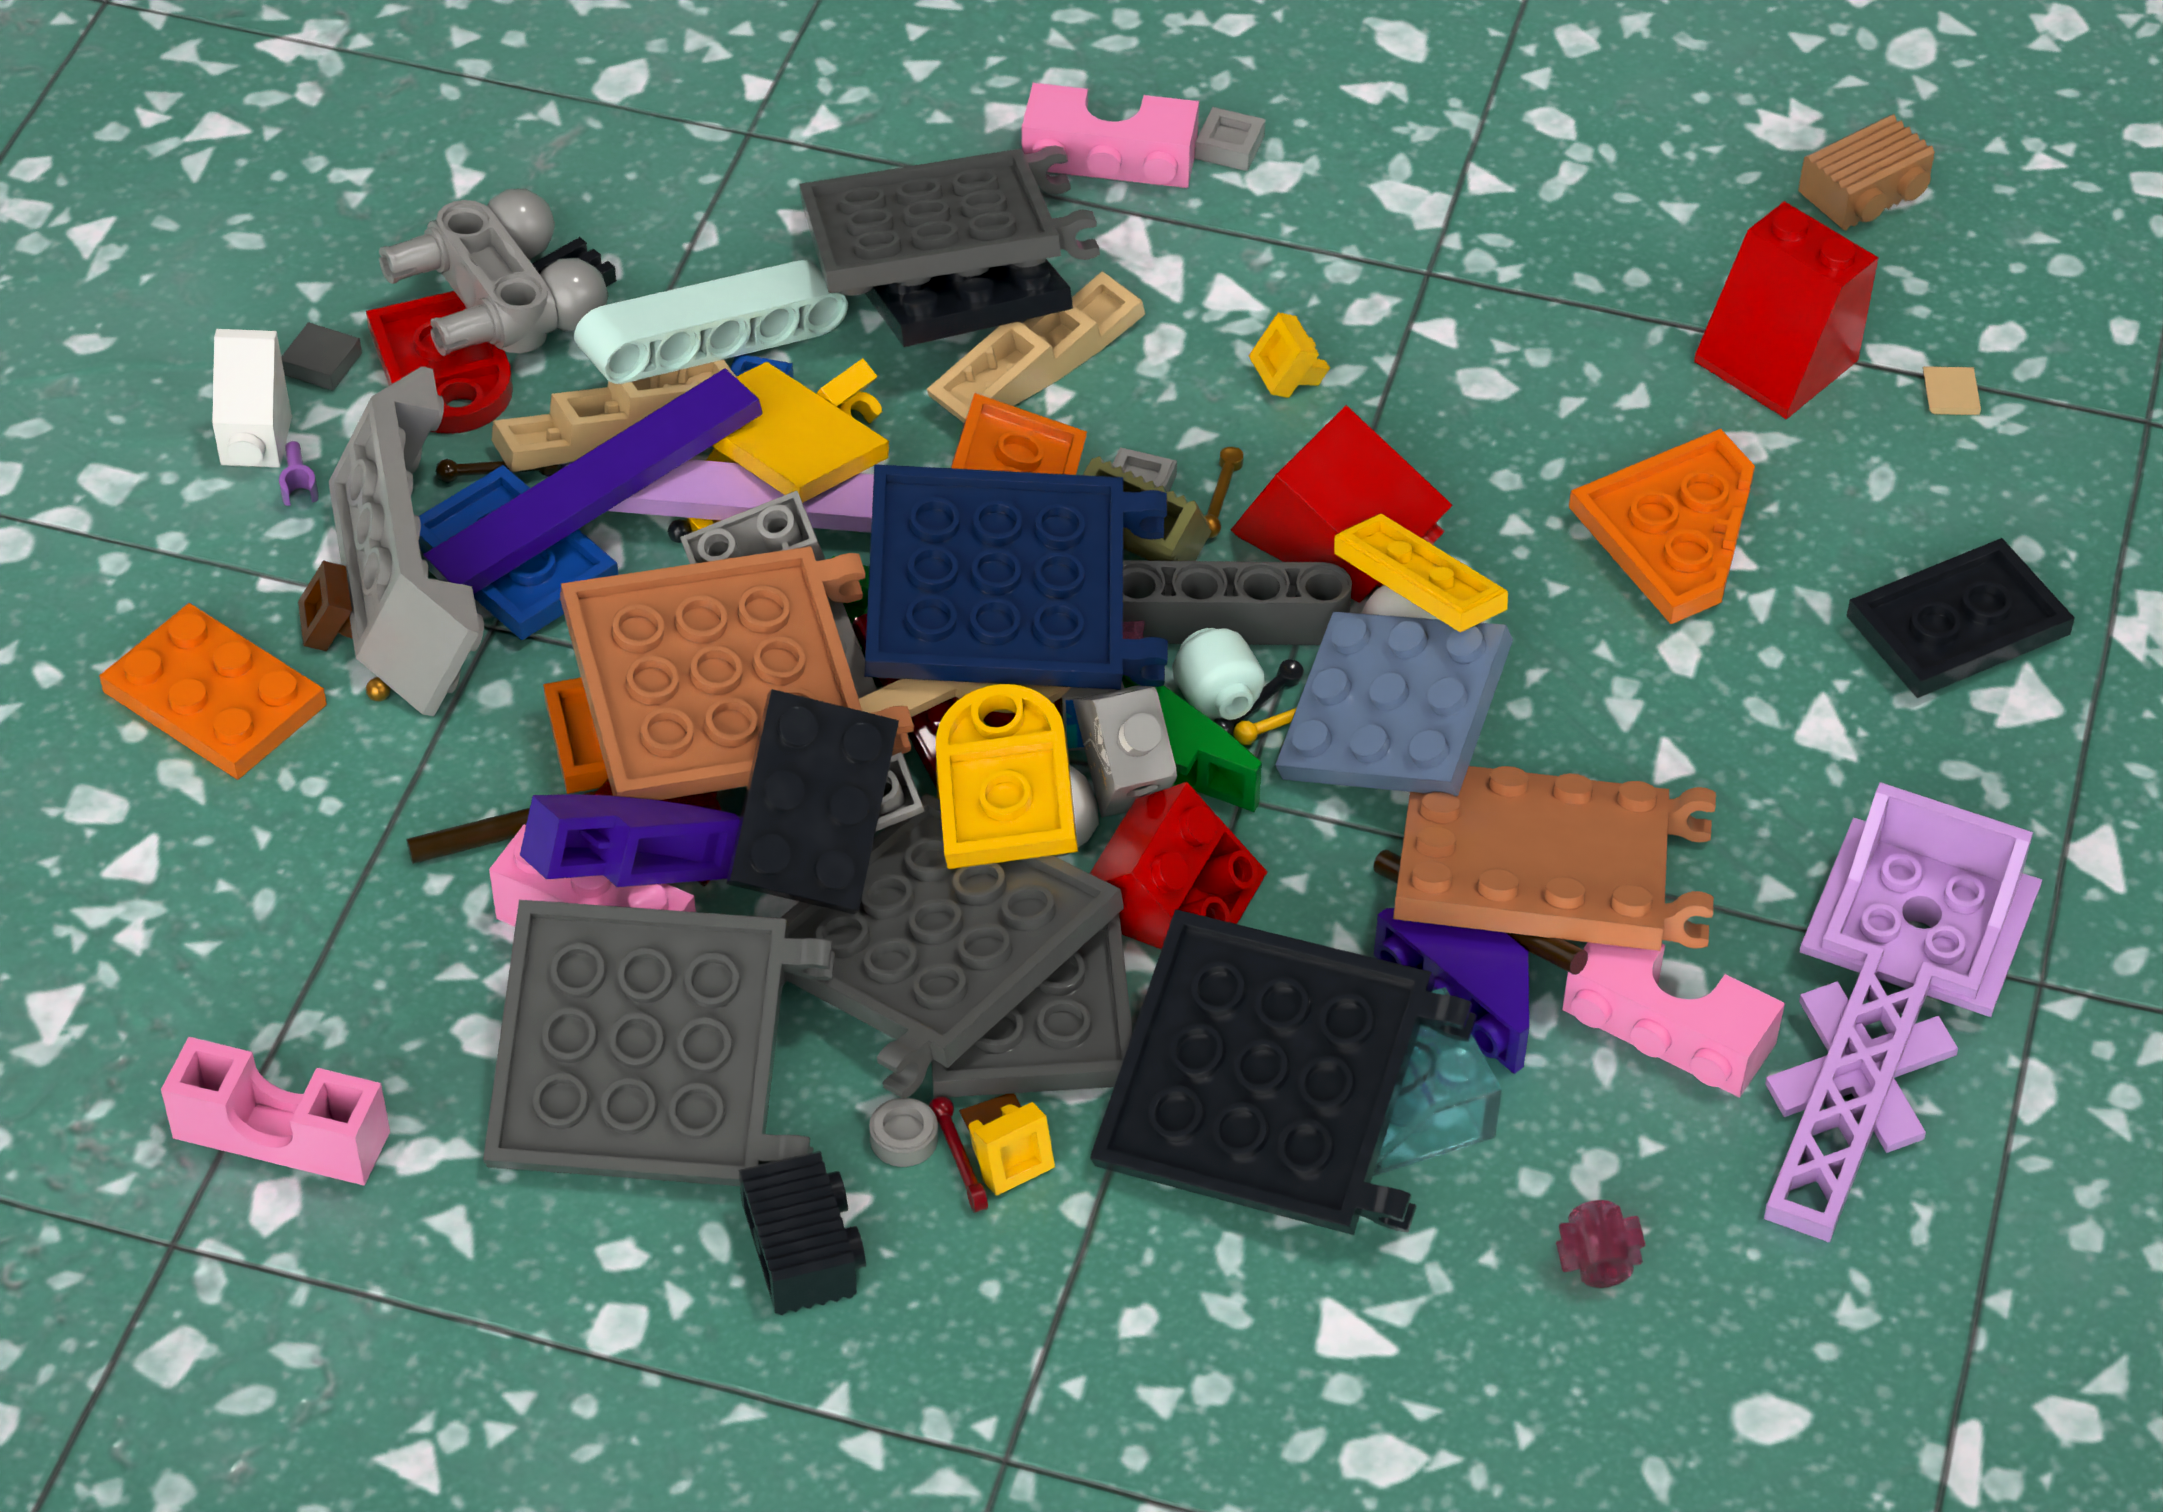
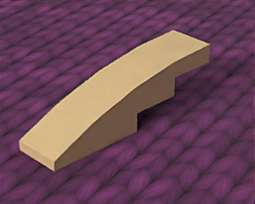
M1101 271L1072 297L1073 309L1027 319L1023 323L1018 321L998 326L927 388L928 395L963 423L965 422L974 393L1015 406L1057 382L1103 350L1145 315L1143 302Z
M723 359L624 384H614L608 381V387L553 393L551 394L550 414L494 420L492 442L511 472L573 462L722 369L726 368L734 377L736 376Z

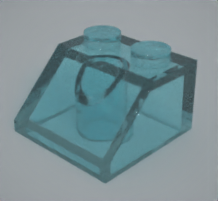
M1446 987L1432 991V993L1450 995ZM1421 1025L1373 1176L1495 1138L1502 1088L1472 1034L1469 1042L1459 1041L1443 1036Z

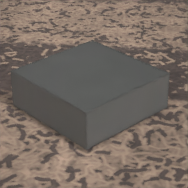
M308 322L281 356L284 375L334 391L362 354L360 338Z

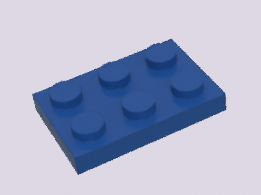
M504 465L500 466L419 516L421 522L418 540L420 551L425 554L527 491L530 487ZM577 529L475 593L474 599L519 639L524 640L564 615L560 600L561 583L619 575L618 564Z

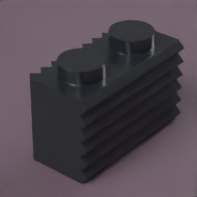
M816 1151L739 1170L741 1202L775 1313L784 1315L788 1310L797 1312L801 1307L810 1309L816 1303L824 1305L829 1300L838 1302L842 1297L851 1299L857 1294L856 1269L866 1267L863 1243L857 1226L844 1228L840 1213L848 1211V1202L843 1180L839 1171L826 1172L821 1152Z

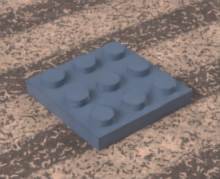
M1333 612L1275 764L1282 779L1427 794L1444 792L1458 796L1513 642L1507 625L1479 623L1460 633L1438 619Z

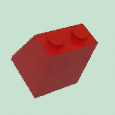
M1782 202L1747 230L1695 353L1694 362L1787 420L1859 360L1879 257L1789 203Z
M1345 405L1273 477L1230 530L1240 539L1283 562H1325L1343 568L1350 575L1352 581L1351 599L1361 603L1376 586L1380 588L1383 584L1335 555L1334 535L1376 515L1383 514L1433 545L1445 532L1437 522L1453 505L1354 411Z

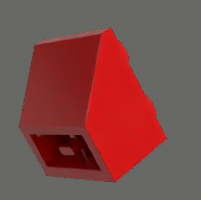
M1185 782L1136 798L1089 874L1121 889L1124 909L1119 912L1121 934L1162 949L1175 909L1237 924L1267 874V870L1189 783Z

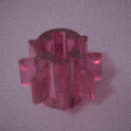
M1594 1200L1583 1203L1570 1212L1568 1216L1569 1223H1561L1558 1226L1561 1240L1556 1242L1562 1270L1563 1272H1570L1579 1269L1581 1281L1588 1286L1607 1288L1618 1285L1632 1275L1634 1271L1633 1265H1640L1643 1262L1640 1249L1646 1246L1639 1217L1630 1216L1623 1219L1620 1206L1611 1201Z

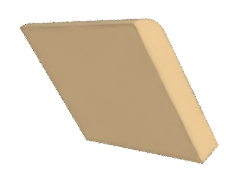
M1923 367L1931 413L1980 415L1981 406L1974 367Z

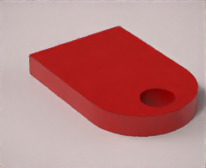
M455 291L366 311L368 328L389 386L421 366L433 369L437 395L442 396L444 400V412L438 429L430 432L444 434L468 432L489 424L504 412L509 405L513 393L511 368L504 350L497 348L494 344L486 341L450 352V354L445 356L441 355L436 349L431 336V320L467 309ZM458 399H467L473 401L469 405L463 407H451L447 405L448 403Z

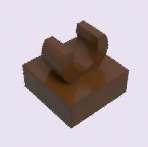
M323 560L298 600L303 646L327 651L338 633L353 639L349 617L352 607L346 566Z

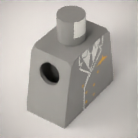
M1131 686L1121 690H1113L1073 700L1101 818L1126 813L1136 798L1173 786L1177 778V770L1158 692L1154 686ZM1145 786V788L1134 790L1136 788Z

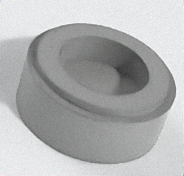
M913 1098L891 1099L881 1104L871 1116L869 1124L871 1148L875 1155L883 1162L897 1167H909L924 1162L934 1153L938 1144V1122L933 1110L922 1101Z

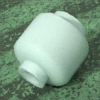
M1204 628L1188 636L1181 644L1172 665L1174 680L1187 703L1212 721L1219 717L1233 720L1245 715L1260 697L1265 684L1263 669L1247 642L1238 632L1226 628Z

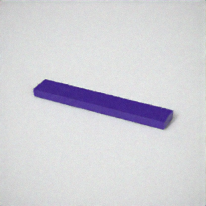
M726 368L722 369L423 554L428 564V570L440 581L472 586L473 594L477 593L762 415L763 412L759 398Z

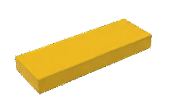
M1383 514L1376 515L1334 535L1335 555L1460 633L1508 610V591Z

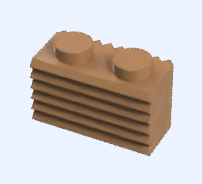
M1892 114L1805 156L1798 191L1840 228L1847 231L1851 225L1855 227L1859 221L1870 222L1876 219L1885 208L1889 210L1893 204L1898 205L1902 199L1904 201H1912L1922 195L1930 183L1935 152L1932 145L1927 146L1925 139L1920 140L1917 133L1912 134L1910 127H1904L1902 120L1897 121L1895 114Z

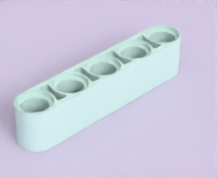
M799 260L597 307L589 311L579 321L574 331V341L609 382L624 384L822 336L831 332L842 322L848 310V301L840 292H828L823 273L814 263L808 260Z

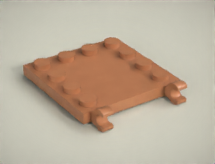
M809 546L561 583L560 600L613 796L665 800L748 786L767 694L771 689L862 711L827 598L829 597L832 601L838 603H849L862 599L863 593L859 580L864 579L866 574L860 555L857 553H846L831 559L816 561L812 547ZM892 706L881 711L872 712V714L899 720L892 755L900 752L902 754L909 752L911 745L907 733L914 731V725L908 706Z
M1469 766L1458 796L1445 792H1432L1428 794L1410 792L1393 919L1661 951L1662 940L1677 942L1689 948L1708 947L1709 925L1694 924L1687 919L1693 916L1712 918L1714 897L1705 892L1693 891L1679 896L1672 903H1665L1668 835H1676L1693 842L1710 841L1712 820L1696 819L1690 814L1695 811L1715 812L1716 792L1708 788L1696 787L1684 791L1675 799H1669V789L1656 788L1641 781H1628L1622 784L1590 780L1585 776L1572 773L1552 776L1526 773L1522 769L1512 766H1501L1495 769Z

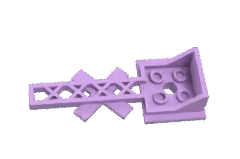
M1881 782L1876 790L1867 821L1853 817L1801 943L1800 953L1859 972L1860 974L1849 1000L1838 981L1800 994L1799 1002L1827 1049V1056L1766 1077L1765 1084L1784 1117L1803 1110L1805 1111L1767 1203L1765 1220L1830 1243L1873 1131L1886 1153L1925 1139L1926 1132L1897 1084L1895 1077L1957 1055L1958 1047L1939 1015L1916 1023L1926 996L1988 1017L1992 1016L2042 883V879L2023 873L2033 832ZM1907 921L1921 922L1931 928H1916ZM1878 979L1906 989L1887 996ZM1881 1021L1888 1034L1871 1039L1864 1026ZM1852 1093L1855 1099L1845 1102L1842 1096ZM1838 1127L1849 1147L1823 1156L1813 1136ZM1840 1173L1838 1179H1836L1835 1174ZM1817 1181L1828 1204L1825 1212L1822 1213L1791 1202L1787 1198L1791 1190Z

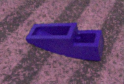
M579 794L533 795L520 856L545 879L604 875L616 887L727 879L740 818L733 813L652 799Z

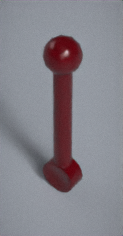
M938 1096L932 1099L928 1106L935 1113L937 1122L944 1133L966 1187L971 1209L974 1213L988 1209V1201L983 1185L977 1181L951 1118L954 1113V1105L949 1098Z

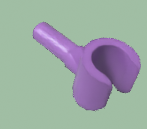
M296 441L288 442L285 446L288 467L279 476L282 501L284 505L291 506L290 493L295 489L304 488L310 491L312 502H316L319 494L315 474L312 469L303 465L300 444Z

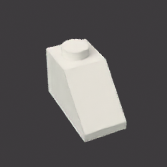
M216 329L214 337L212 423L220 464L226 466L280 468L292 414L277 331Z

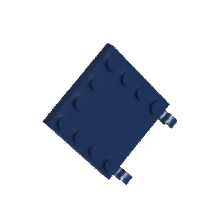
M874 464L864 677L1121 690L1122 676L1126 675L1133 682L1141 686H1163L1165 683V665L1168 662V640L1158 637L1123 639V527L1128 528L1134 535L1143 539L1154 540L1164 538V517L1167 516V493L1157 490L1123 492V477Z

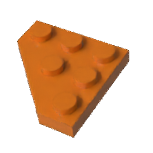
M1720 428L1571 490L1569 508L1670 624H1673L1722 603L1753 481L1755 465Z

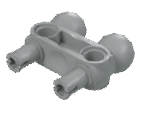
M526 188L506 189L492 198L487 206L471 200L453 201L440 209L436 220L428 223L424 235L392 246H383L379 249L381 256L379 258L380 267L389 283L394 284L399 280L437 270V272L442 273L467 309L441 318L436 317L431 320L432 340L438 352L443 356L486 341L494 344L499 349L511 353L531 352L542 346L546 341L547 333L553 332L556 329L575 331L577 324L584 315L592 309L606 305L608 299V291L603 275L594 266L579 258L558 259L544 268L541 274L538 273L529 261L546 250L554 233L555 222L549 204L542 197Z

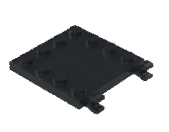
M1175 909L1090 1159L1096 1167L1351 1235L1355 1233L1360 1216L1370 1219L1383 1227L1408 1233L1416 1210V1205L1409 1203L1411 1194L1396 1188L1371 1184V1180L1421 1025L1448 1038L1469 1042L1477 1018L1476 1014L1470 1012L1472 1002L1456 996L1432 993L1435 980L1432 972Z

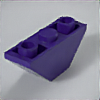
M1386 908L1377 914L1374 956L1377 959L1432 972L1435 980L1432 993L1456 996L1471 1001L1472 1007L1470 1012L1477 1016L1471 1034L1474 1045L1485 1056L1496 1058L1513 1074L1524 1067L1530 1027L1528 951L1505 932L1393 919L1394 908Z

